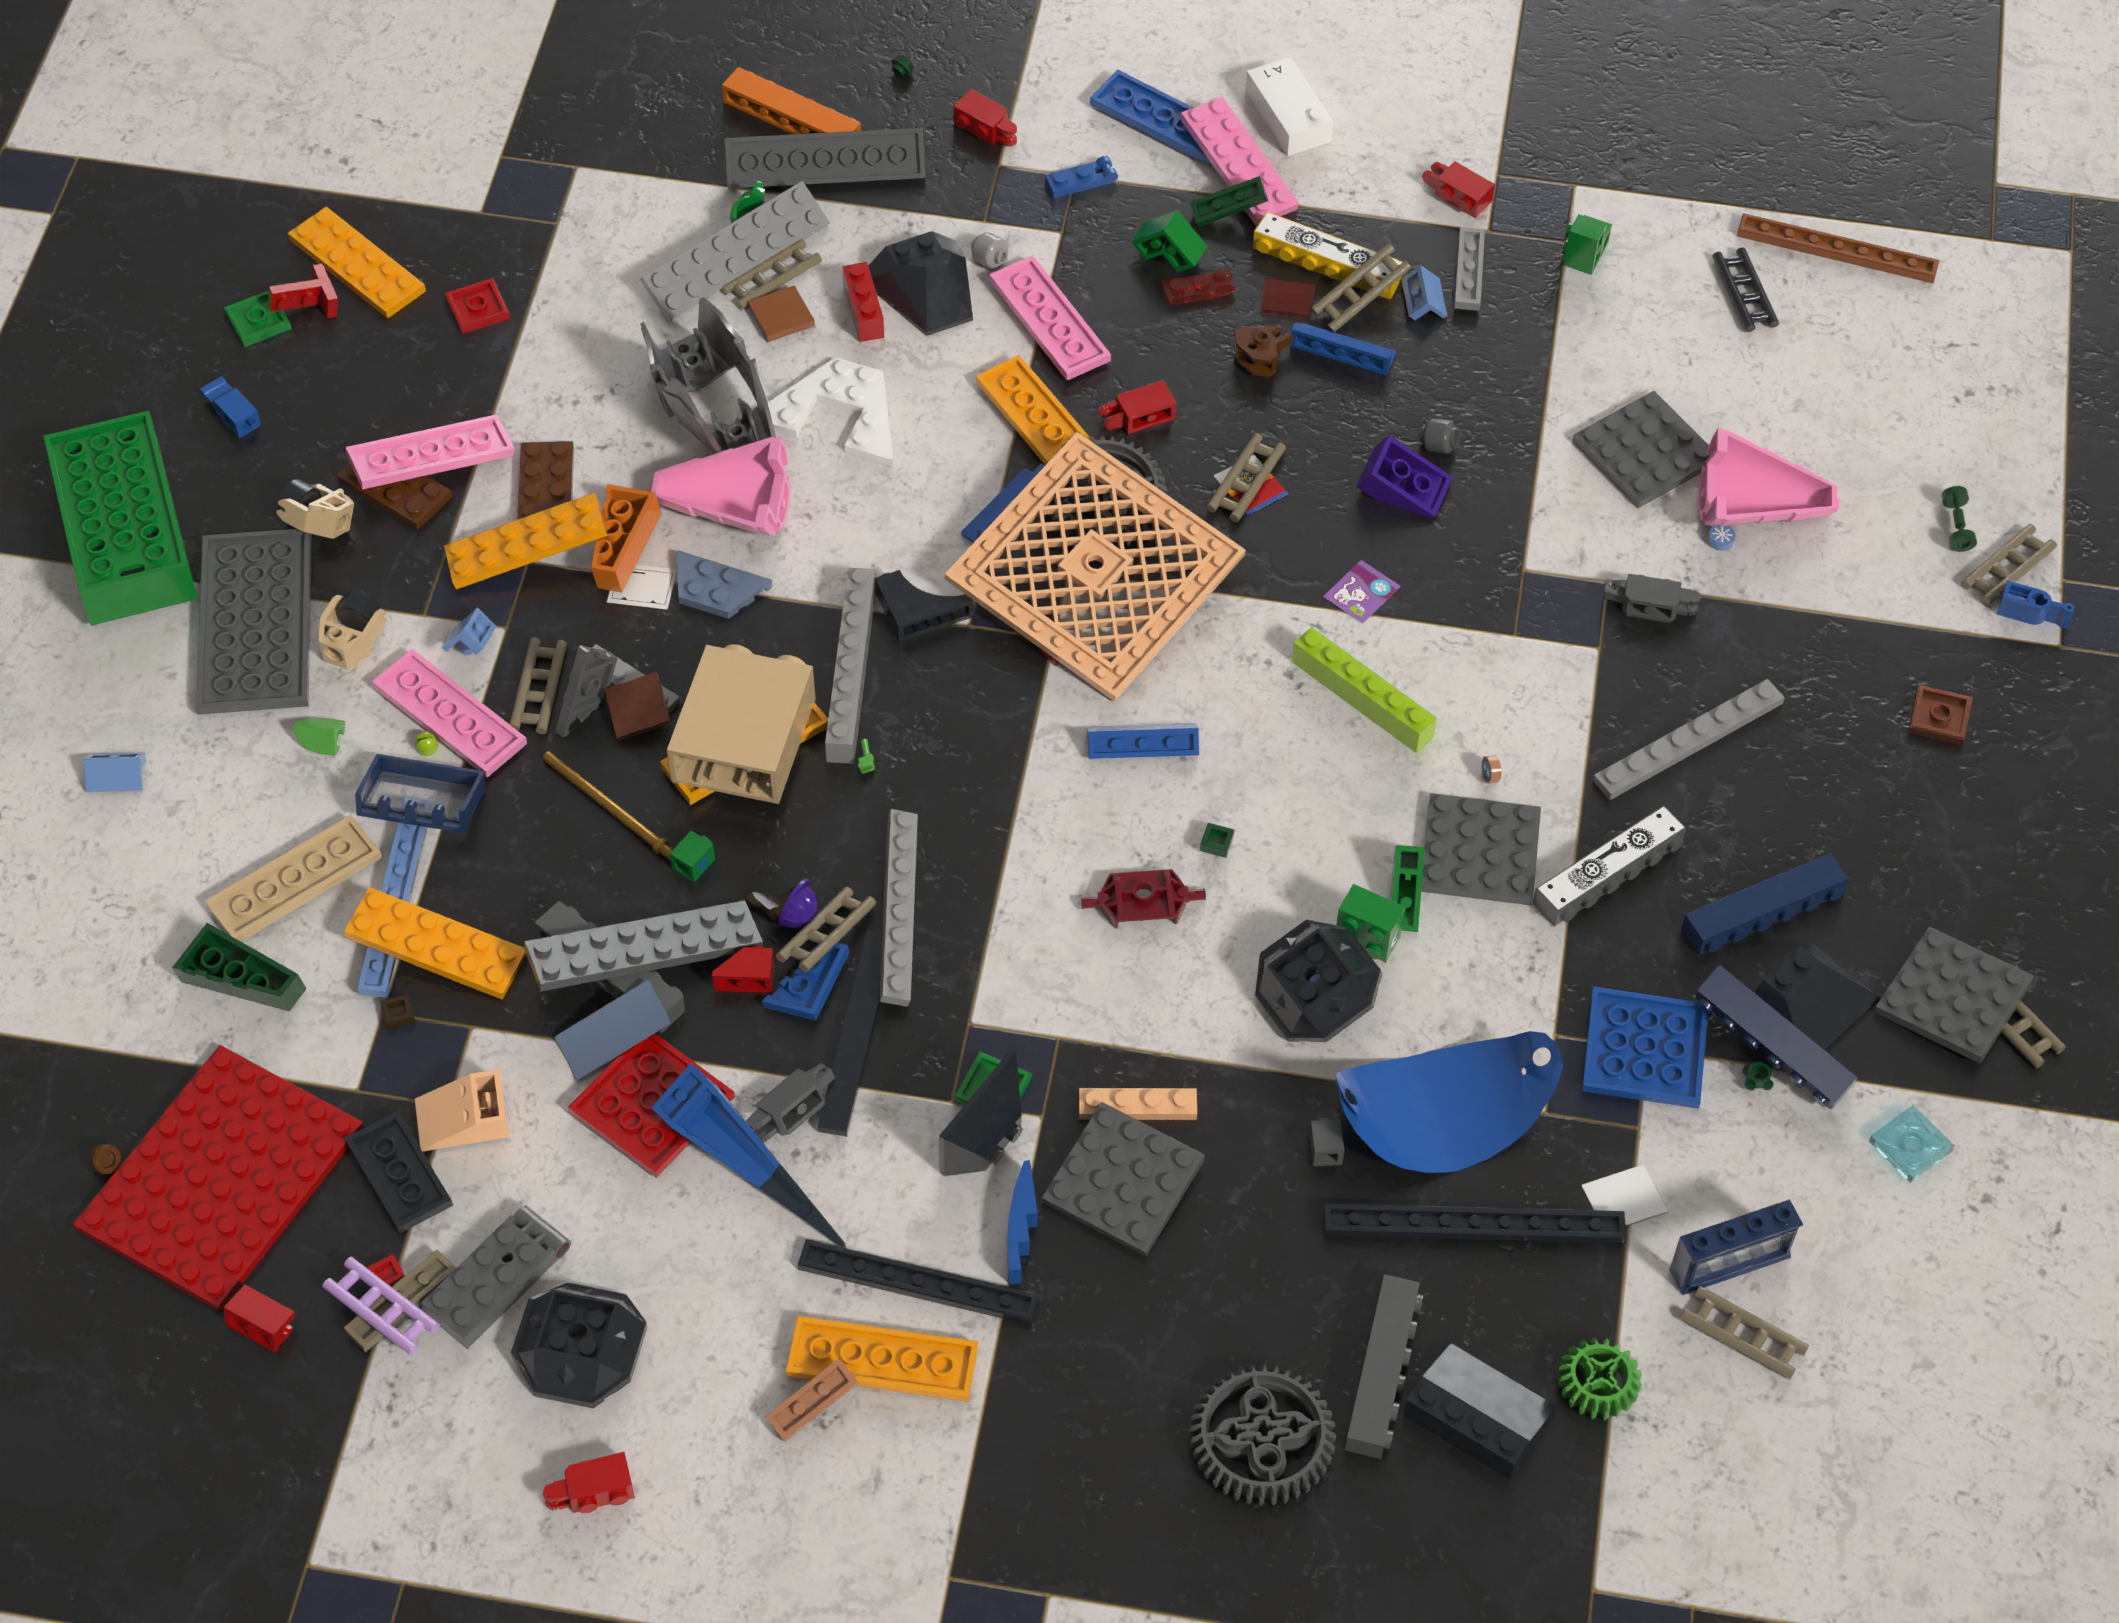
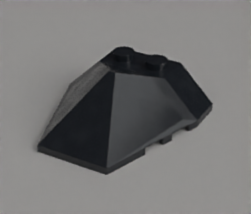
M930 231L885 246L868 265L876 294L878 296L882 295L887 299L893 309L897 308L905 314V319L924 335L929 336L973 321L966 257L955 240Z

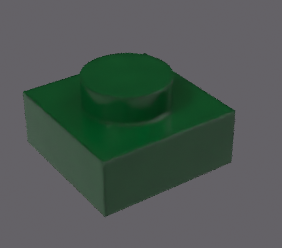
M1207 823L1200 843V851L1227 858L1235 829Z

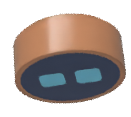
M1495 755L1484 756L1481 768L1485 782L1487 784L1498 783L1502 773L1498 757Z

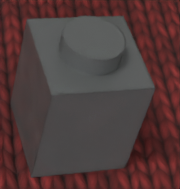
M1320 1118L1316 1121H1311L1309 1139L1313 1166L1342 1165L1344 1143L1341 1119Z

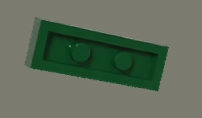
M1257 176L1190 203L1198 227L1268 202V197L1262 178Z

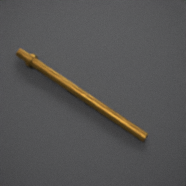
M550 751L544 754L543 761L651 845L656 854H662L671 861L670 853L673 848L669 846V842L665 838H659Z

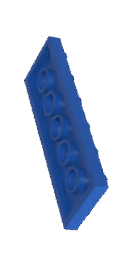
M1118 69L1090 97V105L1212 166V163L1180 120L1181 112L1192 109V106Z

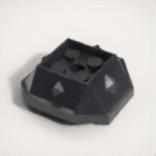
M1306 919L1260 953L1255 996L1289 1042H1327L1374 1008L1383 973L1348 927ZM1316 974L1321 975L1318 981L1309 982L1312 976Z
M565 1283L528 1298L511 1355L534 1397L594 1409L604 1402L605 1398L616 1393L631 1382L646 1334L647 1322L627 1294ZM578 1334L585 1335V1337L580 1340L572 1339L575 1335Z

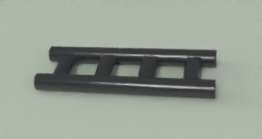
M1744 247L1737 249V256L1724 258L1720 251L1715 252L1712 257L1746 332H1751L1755 329L1754 323L1768 321L1771 328L1777 327L1779 320ZM1742 265L1746 274L1732 276L1729 268ZM1751 284L1754 293L1741 295L1737 286ZM1759 302L1763 311L1749 314L1745 304Z

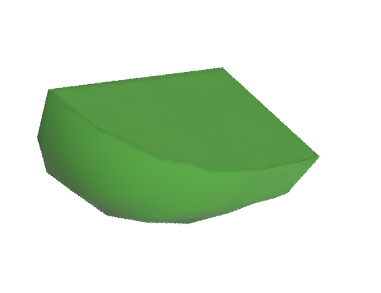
M314 718L298 721L293 724L299 742L308 750L319 754L335 756L340 749V746H337L339 734L344 735L345 721Z

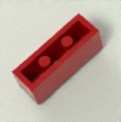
M862 262L842 266L843 287L859 342L884 338V317L868 263Z

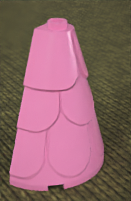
M1717 428L1706 452V455L1710 457L1706 461V467L1701 469L1698 487V512L1700 520L1705 522V525L1733 526L1783 520L1785 522H1795L1829 517L1838 510L1840 498L1837 497V486L1798 464H1792L1766 448L1763 449L1729 430Z
M769 437L735 449L731 448L701 459L695 458L656 471L653 482L649 485V491L656 493L660 505L693 517L701 516L756 534L775 535V532L781 531L785 523L790 499V477H786L787 471L784 467L789 462L782 437Z

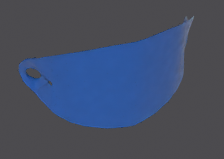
M1528 1031L1509 1037L1467 1043L1406 1058L1380 1061L1340 1072L1337 1071L1335 1082L1340 1092L1345 1115L1355 1132L1375 1154L1403 1169L1424 1173H1446L1459 1171L1485 1161L1520 1138L1538 1119L1555 1091L1563 1066L1557 1042L1546 1033ZM1539 1048H1547L1551 1054L1549 1062L1543 1066H1538L1533 1061V1054ZM1523 1068L1526 1069L1525 1075L1522 1073ZM1345 1089L1347 1090L1354 1104H1351L1346 1098Z

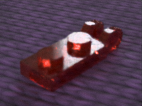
M1227 269L1216 270L1213 274L1207 273L1162 280V288L1167 305L1215 299L1218 296L1234 293L1236 286L1233 281H1230L1232 273Z

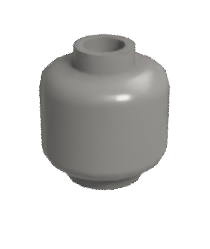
M985 232L977 236L972 242V257L977 263L989 269H996L1006 262L1008 258V244L1004 239L990 232Z

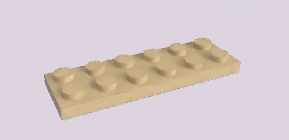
M349 815L206 899L205 904L224 931L242 942L380 860L382 855L352 815Z

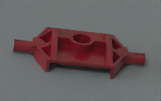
M1172 869L1110 873L1101 892H1098V896L1081 897V908L1101 909L1115 929L1118 928V922L1174 918V924H1177L1186 907V903H1189V901L1206 900L1205 888L1188 890V886L1183 884ZM1145 889L1150 891L1151 895L1140 897L1136 892Z

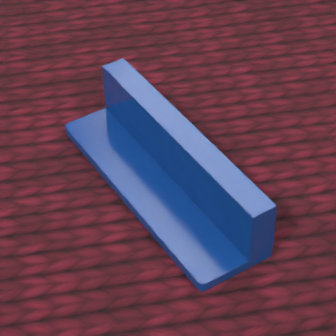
M1295 322L1292 328L1291 335L1293 336V341L1290 344L1291 347L1383 375L1388 374L1396 356V351L1305 323Z
M1041 463L1033 472L1024 468L961 531V535L974 543L1045 465Z
M1197 724L1087 727L1089 759L1199 755V728Z

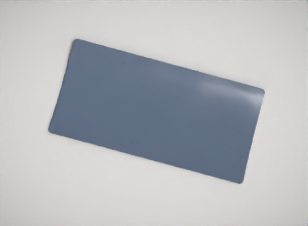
M646 980L555 1036V1039L575 1079L579 1080L663 1029L671 1022L650 981Z

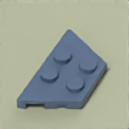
M679 550L676 552L680 604L729 619L738 613L740 608L748 606L755 601L754 596L764 589L768 592L773 586L772 579Z

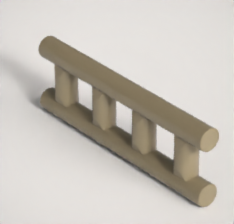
M800 239L725 284L721 290L724 295L734 291L741 298L736 301V304L742 310L748 306V301L769 294L820 263L822 258L819 253L809 257L802 250L806 247V243L803 239ZM794 255L800 263L789 269L782 261ZM774 267L780 275L772 280H768L762 273ZM754 279L761 287L749 293L742 285Z
M1391 244L1385 245L1311 307L1316 315L1325 311L1333 321L1328 324V327L1332 332H1336L1411 269L1410 264L1406 260L1398 265L1389 256L1395 251ZM1382 262L1391 272L1379 282L1370 271ZM1363 278L1371 289L1362 297H1359L1351 287ZM1341 295H1344L1352 305L1340 313L1332 303Z
M1254 433L1207 504L1206 509L1214 513L1218 507H1222L1232 511L1230 515L1232 521L1239 522L1285 451L1286 446L1281 442H1278L1274 449L1260 443L1263 437L1259 433ZM1254 452L1268 457L1263 466L1249 462ZM1242 470L1256 475L1251 484L1237 480ZM1230 488L1244 493L1239 503L1225 498Z
M2028 524L1961 581V586L1964 589H1969L1975 585L1985 593L1982 597L1983 603L1990 605L2003 594L2007 581L2017 582L2057 547V543L2053 539H2049L2044 544L2033 536L2036 532L2035 526ZM2023 542L2035 550L2028 558L2016 550ZM2007 556L2019 565L2012 572L1999 564ZM1990 570L2002 579L1995 586L1982 578Z
M533 637L529 642L509 725L519 731L521 723L537 725V733L546 734L567 642L558 640L555 648L539 647L540 639ZM537 657L553 659L550 670L534 669ZM531 680H546L545 692L529 691ZM526 701L541 702L540 714L524 713Z
M845 887L776 954V958L782 963L790 956L802 961L799 964V968L807 973L876 905L875 899L868 896L863 902L851 898L853 895L852 889ZM841 906L853 911L846 919L834 914ZM824 923L836 927L828 936L817 931ZM807 940L819 944L811 953L799 948Z
M2020 1001L2015 1009L2022 1019L2012 1026L2007 1022L2001 1031L2035 1068H2039L2045 1062L2040 1054L2050 1047L2057 1054L2066 1048L2055 1034L2022 1001ZM2030 1027L2042 1038L2032 1046L2019 1035Z
M1700 1286L1695 1297L1702 1300L1700 1306L1695 1313L1686 1309L1681 1320L1789 1379L1792 1378L1796 1368L1790 1366L1789 1362L1795 1351L1804 1356L1810 1346L1809 1344ZM1713 1307L1730 1315L1723 1328L1706 1320ZM1740 1322L1757 1330L1750 1343L1734 1335ZM1767 1337L1784 1345L1777 1358L1761 1350Z

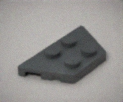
M582 645L578 647L555 730L562 738L569 734V725L573 721L583 722L592 711L596 710L606 701L605 689L610 687L618 659L611 652Z

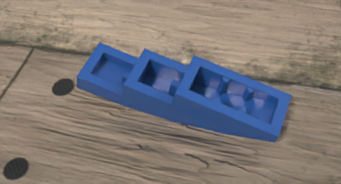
M1030 1160L1023 1162L1014 1188L1009 1212L1007 1239L1009 1284L1021 1283L1020 1256L1030 1255L1028 1228L1038 1227V1211Z

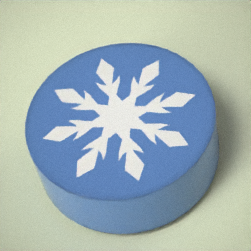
M1713 526L1709 531L1708 543L1714 549L1728 550L1734 544L1735 531L1730 526Z

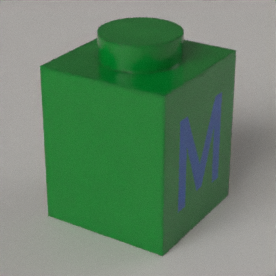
M690 831L670 853L672 869L695 882L715 860L712 842L706 836H699Z

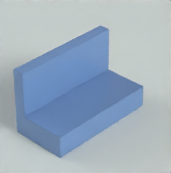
M1420 265L1401 278L1409 317L1417 320L1430 310L1443 319L1447 317L1439 277Z
M145 753L89 754L83 759L86 792L143 790L142 767L146 764Z

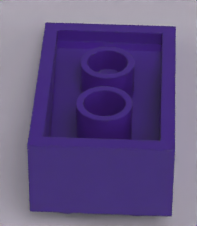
M1388 435L1373 448L1356 487L1377 501L1433 519L1438 512L1453 477Z

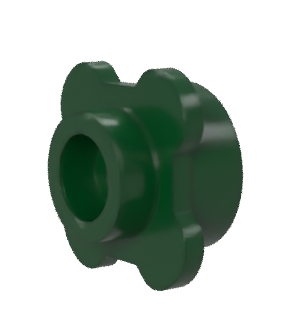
M1755 1062L1743 1067L1742 1072L1746 1076L1744 1083L1746 1089L1750 1091L1756 1088L1772 1089L1774 1083L1770 1080L1771 1067L1769 1065Z

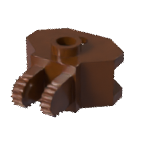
M1278 323L1267 329L1264 326L1261 328L1242 326L1235 331V361L1251 375L1269 378L1276 373L1279 352L1291 344L1293 336L1286 333L1278 337L1283 330V327ZM1250 359V360H1252L1254 363H1253V364H1249V363L1247 362V360Z

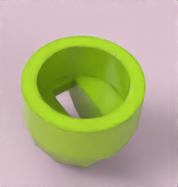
M422 732L418 734L415 740L416 750L422 756L433 755L438 749V742L433 733Z

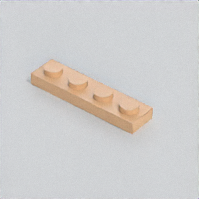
M1079 1088V1120H1091L1101 1102L1137 1120H1197V1088Z

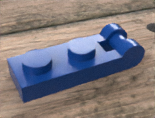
M1102 156L1095 162L1046 174L1045 183L1054 199L1111 184L1118 179V174L1114 168H1111L1112 162L1110 158Z

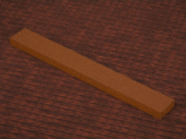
M1745 213L1742 215L1737 232V237L1928 283H1934L1940 261Z

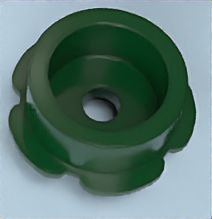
M899 55L891 61L893 65L892 70L899 77L904 75L910 76L914 66L909 59Z

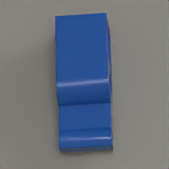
M222 376L200 388L202 396L210 402L217 415L238 438L261 426L257 410L236 388L232 389Z
M2007 581L1997 615L2032 625H2038L2047 621L2057 624L2061 628H2067L2075 606L2070 603L2062 604L2052 601L2050 595L2043 590Z

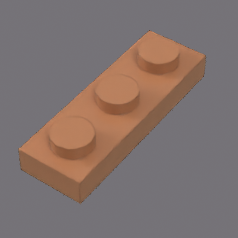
M838 1358L765 1417L786 1442L859 1383L840 1358Z

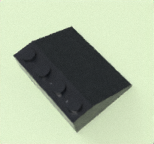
M1451 1343L1426 1371L1407 1398L1403 1416L1510 1480L1556 1411L1557 1406Z

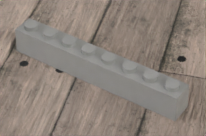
M848 567L825 741L827 762L854 764L875 601V569Z

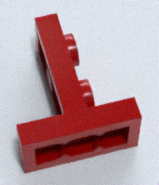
M323 264L312 266V280L269 287L268 306L271 312L321 304L326 318L337 317L338 297Z

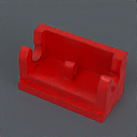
M244 1285L224 1306L225 1325L274 1353L293 1330V1327L289 1324L295 1317L294 1311L247 1285Z

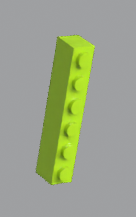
M1310 627L1294 642L1292 662L1415 753L1434 737L1437 717L1313 627Z

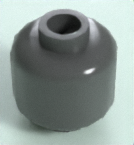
M1431 419L1425 427L1421 428L1419 439L1426 451L1449 454L1459 444L1460 430L1450 420Z

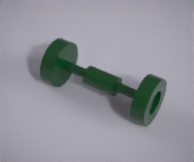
M1962 486L1949 487L1941 494L1942 503L1947 508H1954L1952 512L1955 528L1958 529L1949 537L1950 547L1957 552L1969 551L1977 545V538L1975 532L1964 529L1966 526L1963 509L1960 508L1969 501L1968 490Z

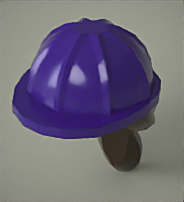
M807 878L778 897H769L755 891L745 893V898L750 905L765 910L771 920L778 921V924L789 928L803 927L817 913V900L815 894L810 889V880Z

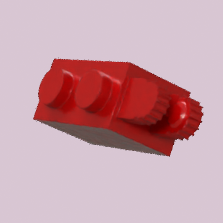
M1456 161L1449 167L1441 164V162H1434L1431 165L1432 171L1426 170L1422 174L1424 183L1436 190V196L1474 218L1493 201L1495 184Z
M1163 380L1116 395V401L1102 405L1098 409V414L1101 418H1107L1104 425L1108 430L1124 427L1127 434L1174 420L1176 401Z

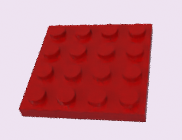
M654 1033L620 1054L568 1106V1112L657 1178L692 1141L671 1128L652 1107L689 1064L695 1065L709 1080L717 1085L730 1102L735 1098V1092Z

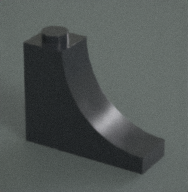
M900 570L884 573L875 578L876 596L899 642L974 617V600L966 594L940 596L927 593L912 585Z

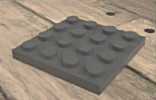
M1655 391L1646 394L1573 435V442L1638 509L1701 474L1702 467H1706V461L1710 457L1706 455L1709 445Z
M1430 793L1424 842L1421 892L1532 906L1541 807Z
M1929 927L1877 1004L1875 1013L1981 1064L2033 983L2034 975Z
M1101 1102L1043 1195L1042 1201L1146 1257L1203 1164L1205 1155Z

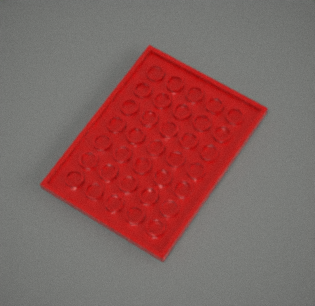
M219 1045L73 1223V1226L78 1232L221 1312L346 1152L348 1146L344 1138L364 1128L363 1122L226 1047Z

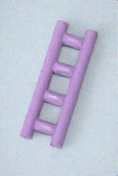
M349 1257L345 1261L344 1266L350 1271L338 1283L331 1278H328L323 1283L322 1287L409 1355L415 1354L418 1350V1345L413 1340L424 1329L433 1334L440 1327L438 1322L353 1257ZM360 1278L371 1288L358 1300L347 1290ZM382 1295L393 1305L380 1317L369 1307ZM402 1312L415 1320L403 1334L391 1325Z

